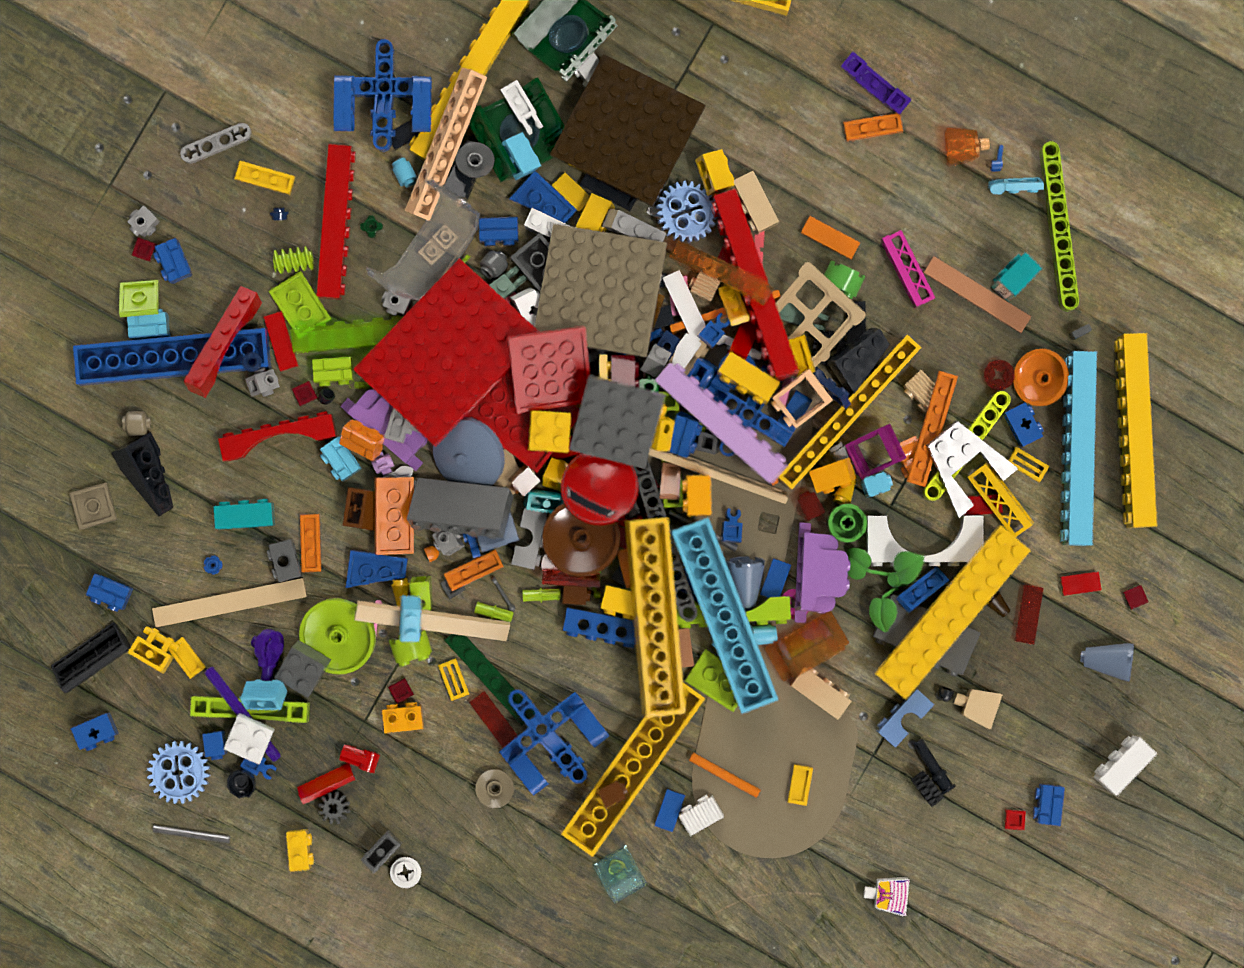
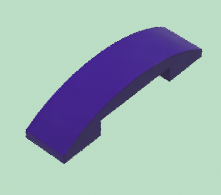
M854 52L840 66L869 94L899 115L912 100L901 90L894 88L867 65V62Z

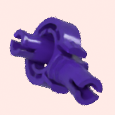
M265 629L259 636L256 635L252 638L251 645L254 647L255 655L258 658V666L262 667L261 680L272 681L274 668L278 665L279 657L283 652L284 638L278 631Z

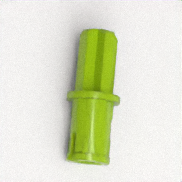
M540 588V590H523V602L540 601V603H543V601L561 599L560 589Z
M479 601L474 612L491 617V619L495 618L511 622L513 618L512 611L498 608L497 605H487Z

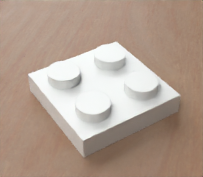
M239 713L224 749L260 764L275 729Z

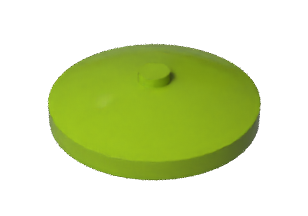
M331 598L317 603L305 614L299 630L301 642L331 659L325 672L332 674H347L361 668L371 657L376 643L373 623L355 621L354 616L357 604L346 599Z

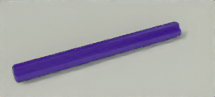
M209 667L205 671V675L235 714L238 716L240 713L253 719L214 667ZM269 741L265 752L274 762L281 755L272 742Z

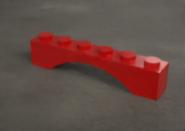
M240 286L184 380L190 392L204 398L207 397L216 381L218 370L228 347L241 328L254 318L262 304L257 292Z
M327 411L320 412L314 418L302 416L298 417L296 422L290 423V420L280 421L278 426L272 427L271 424L260 426V429L255 431L252 428L241 430V434L234 435V432L222 434L223 438L218 439L222 460L229 462L245 458L262 441L282 434H301L317 441L337 438L333 415L328 414Z

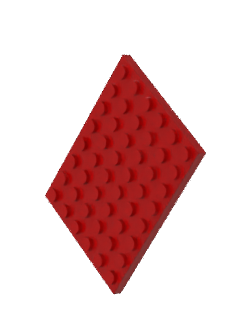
M459 258L353 370L436 447L511 369L508 336L537 333L540 331Z

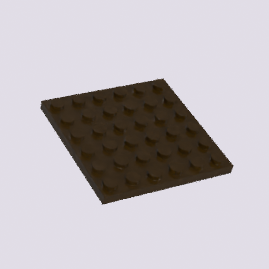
M603 54L550 155L654 207L706 105Z

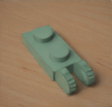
M515 266L489 286L502 298L506 299L527 280V277L525 275L520 276L512 283L509 279L520 270Z
M788 303L779 313L782 321L797 326L805 319L804 314L792 303ZM822 313L817 317L823 321L829 320V316ZM813 324L820 332H825L826 328L824 326Z

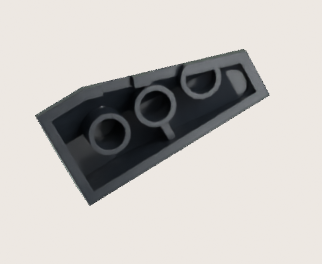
M151 432L121 446L111 453L119 469L158 517L174 508L169 485L165 483L163 473H165V468L161 466L159 456L161 451Z

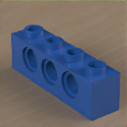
M567 608L563 631H567L566 635L577 637L578 634H583L585 639L596 641L597 637L603 638L604 643L615 644L616 641L623 642V646L634 648V645H636L633 620ZM581 619H586L589 622L587 630H581L578 627V622ZM598 624H607L608 631L605 634H600L597 631ZM620 626L627 629V635L623 638L616 635V629Z

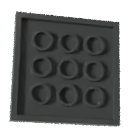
M589 375L569 450L645 469L665 394Z

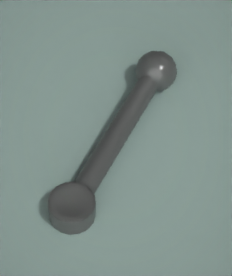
M495 576L492 577V581L508 605V610L515 611L516 607L511 604Z

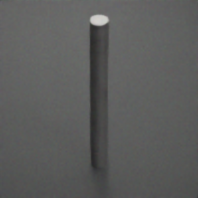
M672 508L668 516L685 525L695 522ZM715 533L719 544L733 552L736 551L737 544L721 541V536Z
M160 825L153 826L154 833L230 843V836Z

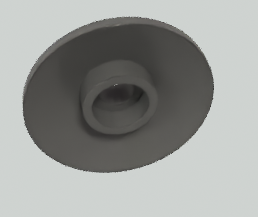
M467 143L458 150L456 165L464 175L471 178H480L492 170L494 155L491 149L482 143ZM476 161L478 162V164L474 165L472 164V162Z

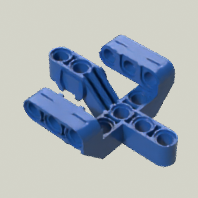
M382 39L376 44L375 77L335 75L334 131H354L355 97H375L374 109H370L372 118L370 136H373V144L381 152H386L391 148L392 137L396 136V130H393V118H396V111L393 110L394 97L412 98L411 132H431L432 77L412 76V78H395V51L392 43L386 39ZM383 45L390 46V51L386 54L380 52ZM383 64L390 65V69L386 73L380 71V67ZM364 83L371 85L367 92L361 91V86ZM383 83L390 85L389 90L386 92L380 91V86ZM402 83L409 85L406 92L399 91V86ZM382 118L388 121L387 125L383 128L378 127V121ZM383 137L386 138L387 144L384 147H379L377 144L378 140Z
M763 365L761 371L768 374V365ZM717 374L708 387V390L714 394L713 399L719 403L721 401L726 405V402L730 399L736 401L737 408L734 410L728 409L727 411L732 416L736 414L743 420L741 424L745 428L752 427L779 445L786 446L796 428L793 425L790 427L783 419L784 413H782L778 421L761 412L764 403L762 405L752 400L751 395L744 402L729 393L730 388L720 381ZM796 390L786 409L797 420L805 414L813 400ZM749 409L753 412L754 416L751 420H746L743 417L744 410ZM763 419L770 422V427L767 430H763L759 426L760 421ZM722 441L720 444L721 454L727 457L734 455V451L731 453L724 452L723 445L725 443Z
M512 691L509 695V702L529 728L499 751V753L533 795H536L549 784L526 754L539 742L550 753V760L552 762L556 761L562 769L560 773L564 777L568 776L573 782L582 783L587 778V770L582 765L584 760L576 756L571 749L572 745L570 742H564L555 730L571 718L595 748L610 736L576 692L543 716L524 691ZM515 693L522 694V703L516 704L513 701ZM532 708L535 711L533 719L525 717L526 709ZM555 711L562 714L561 722L556 723L552 720V714ZM541 723L547 726V732L543 735L537 732V726ZM526 735L532 739V743L528 747L524 746L521 742L522 737ZM563 754L571 755L572 761L570 764H564L561 761ZM575 769L583 771L584 777L577 780L574 778L573 772Z

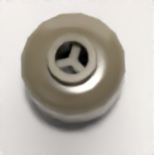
M129 411L122 419L123 431H126L129 436L146 435L148 429H151V417H147L145 411Z

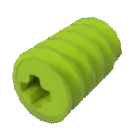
M304 246V250L301 252L299 247H297L296 253H293L292 249L289 248L288 254L285 253L284 249H281L280 255L274 250L273 263L275 273L277 269L280 274L284 273V269L291 273L292 267L295 272H298L300 266L303 271H306L307 265L310 270H313L314 259L312 249L308 251L307 247Z

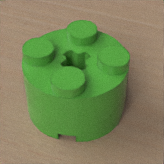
M830 261L824 275L850 299L856 298L866 276L860 275L859 277V272L842 264L834 266L835 261Z
M853 504L837 506L830 512L827 518L828 532L839 542L849 543L856 541L865 533L867 528V518L864 512ZM846 518H848V522H851V526H848L847 529L842 524V521H845Z

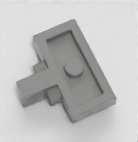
M393 408L384 438L404 444L406 434L411 435L412 431L420 432Z

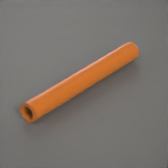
M694 752L689 759L690 762L757 798L761 789Z

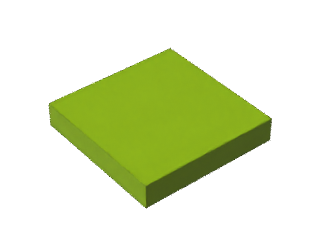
M158 280L120 283V317L159 314Z

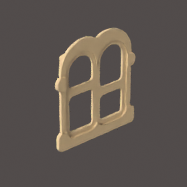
M806 262L799 270L800 276L776 302L780 313L788 303H792L804 314V321L788 337V340L801 336L805 331L813 335L822 344L819 352L812 357L814 367H816L822 361H827L830 358V351L853 325L861 323L866 317V313L812 263ZM807 280H811L825 293L824 298L813 310H810L796 297V293ZM831 301H834L848 314V318L831 338H827L813 325V322Z

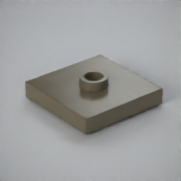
M108 483L69 493L79 530L118 520Z

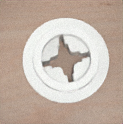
M402 857L391 866L390 876L397 886L410 888L419 881L421 868L418 862L411 857ZM403 864H405L407 870H414L409 873L408 881L405 875H398V873L403 871Z

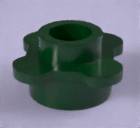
M369 215L367 220L360 225V229L365 231L370 238H374L376 233L383 229V224L377 222L373 215Z

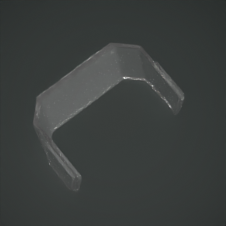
M426 179L425 182L438 191L440 196L430 221H425L398 263L384 273L369 267L366 268L367 274L391 293L419 301L462 256L474 238L473 235L478 229L480 213L471 207V204L442 183L433 179Z

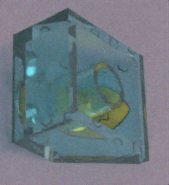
M627 846L622 847L593 865L614 904L648 885Z

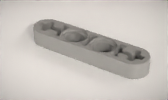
M245 123L229 127L186 145L181 150V158L190 164L249 140L252 135L251 129ZM240 128L247 130V132H245L246 136H235L237 138L236 141H234V137L230 133L233 131L234 134H238L240 132ZM222 135L230 136L228 144L223 145L220 143ZM205 142L212 143L213 147L210 152L203 151L202 146ZM196 146H198L199 151L202 153L200 156L198 152L194 153L192 159L185 157L188 150L191 152L197 151Z

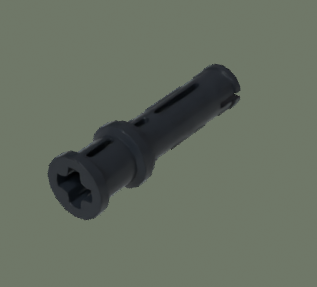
M923 738L914 743L913 747L932 775L931 780L936 782L941 790V794L944 795L954 789L956 785L952 784L946 775L947 771L940 767Z

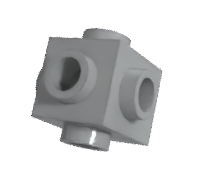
M144 205L139 210L133 211L129 216L130 219L127 221L131 225L129 229L136 236L140 234L143 237L153 234L156 230L155 226L160 222Z
M395 287V290L390 288L388 292H384L381 302H384L382 306L386 308L385 312L394 316L397 313L405 316L413 298L406 295L405 290ZM395 299H399L398 303L393 304Z
M265 368L259 369L254 372L255 375L245 379L251 397L260 394L263 397L274 394L273 390L280 387L278 377L273 369L268 371Z
M441 531L432 535L435 540L433 541L438 551L441 550L443 555L450 556L465 546L461 540V533L454 535Z

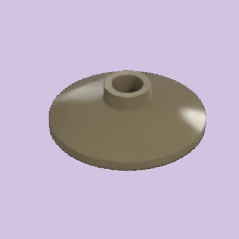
M492 769L484 772L478 778L475 791L477 798L483 805L490 808H500L511 800L514 793V784L507 773L498 769ZM492 785H497L499 790L497 792L492 791Z

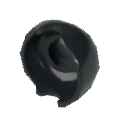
M245 769L235 770L227 779V788L238 799L249 798L256 789L255 776Z

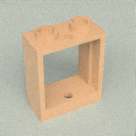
M807 369L772 396L774 401L771 404L777 411L781 410L784 413L783 419L789 427L793 425L794 428H797L829 404L832 398L810 369ZM806 378L822 401L795 420L779 398Z

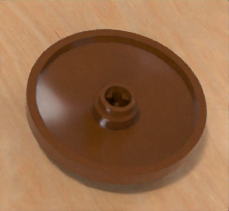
M565 503L557 507L550 514L543 529V547L548 559L558 570L575 577L592 576L606 569L616 557L620 546V532L617 522L604 526L586 524L574 517L567 509Z

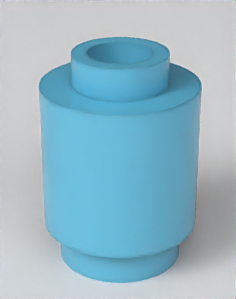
M406 158L398 159L392 163V171L400 186L408 188L416 183L417 176Z
M768 624L752 627L758 645L772 644L773 641L778 640L776 626Z

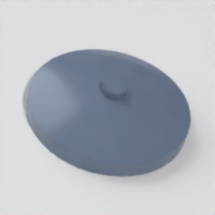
M464 417L436 447L433 445L435 463L447 481L492 486L502 475L505 464L503 447L496 434L487 425L476 419Z

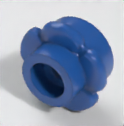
M211 556L204 560V570L207 573L214 575L222 569L223 564L219 557Z

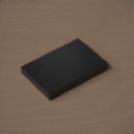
M585 174L580 183L581 187L611 201L628 212H631L637 199Z

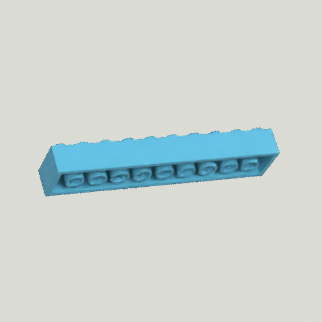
M1073 351L1064 358L1069 375L1066 396H1063V407H1066V415H1063L1062 424L1065 426V434L1062 435V445H1065V453H1062L1061 461L1065 467L1064 472L1061 474V483L1064 484V491H1061V503H1064V510L1060 512V521L1063 522V530H1060V541H1063V545L1090 546L1093 541L1097 352Z
M709 517L672 530L741 713L777 701L778 696Z

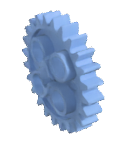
M683 181L680 186L676 182L674 188L670 185L667 188L668 192L664 191L662 193L664 197L658 199L662 204L656 206L661 211L657 212L656 216L661 217L657 223L664 224L661 230H668L666 236L673 234V240L680 237V243L684 242L685 238L688 243H691L692 238L697 242L699 241V236L705 238V232L709 234L712 231L710 227L715 226L712 220L717 219V217H713L711 211V203L713 201H710L712 195L707 196L705 189L701 191V184L694 187V183L691 181L687 186L686 181ZM688 196L694 197L696 204H691ZM671 202H675L679 209H672ZM702 206V209L694 210L689 215L685 213L676 218L671 217L672 215L682 213L684 210L689 211L695 207ZM695 214L701 215L703 221L698 222L695 219ZM678 220H682L685 223V228L679 227Z
M174 741L172 747L167 743L165 744L166 750L160 747L158 748L160 754H153L156 760L149 761L153 767L147 768L148 771L152 772V775H149L147 778L153 779V782L149 784L150 786H156L153 792H161L159 798L167 796L166 802L173 798L174 804L180 799L181 803L184 804L186 797L189 801H192V795L195 797L200 796L198 790L205 791L202 784H209L205 777L211 776V774L206 773V770L211 767L205 766L204 763L208 759L201 758L204 752L197 753L198 746L191 749L192 743H188L185 747L184 741H181L179 746ZM176 755L178 756V765L175 759ZM185 756L191 758L190 766H185L183 764V758ZM166 759H169L172 762V768L170 770L164 767V761ZM178 768L179 770H183V774L180 775V778L178 774H175V771L178 770ZM187 775H191L194 778L192 786L188 785L185 781ZM168 778L175 781L173 789L169 788L166 784ZM180 780L183 785V789H180L179 787Z

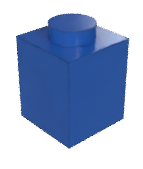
M218 731L202 734L205 757H211V760L222 759L223 755L227 754V750L224 749L226 745L225 732Z

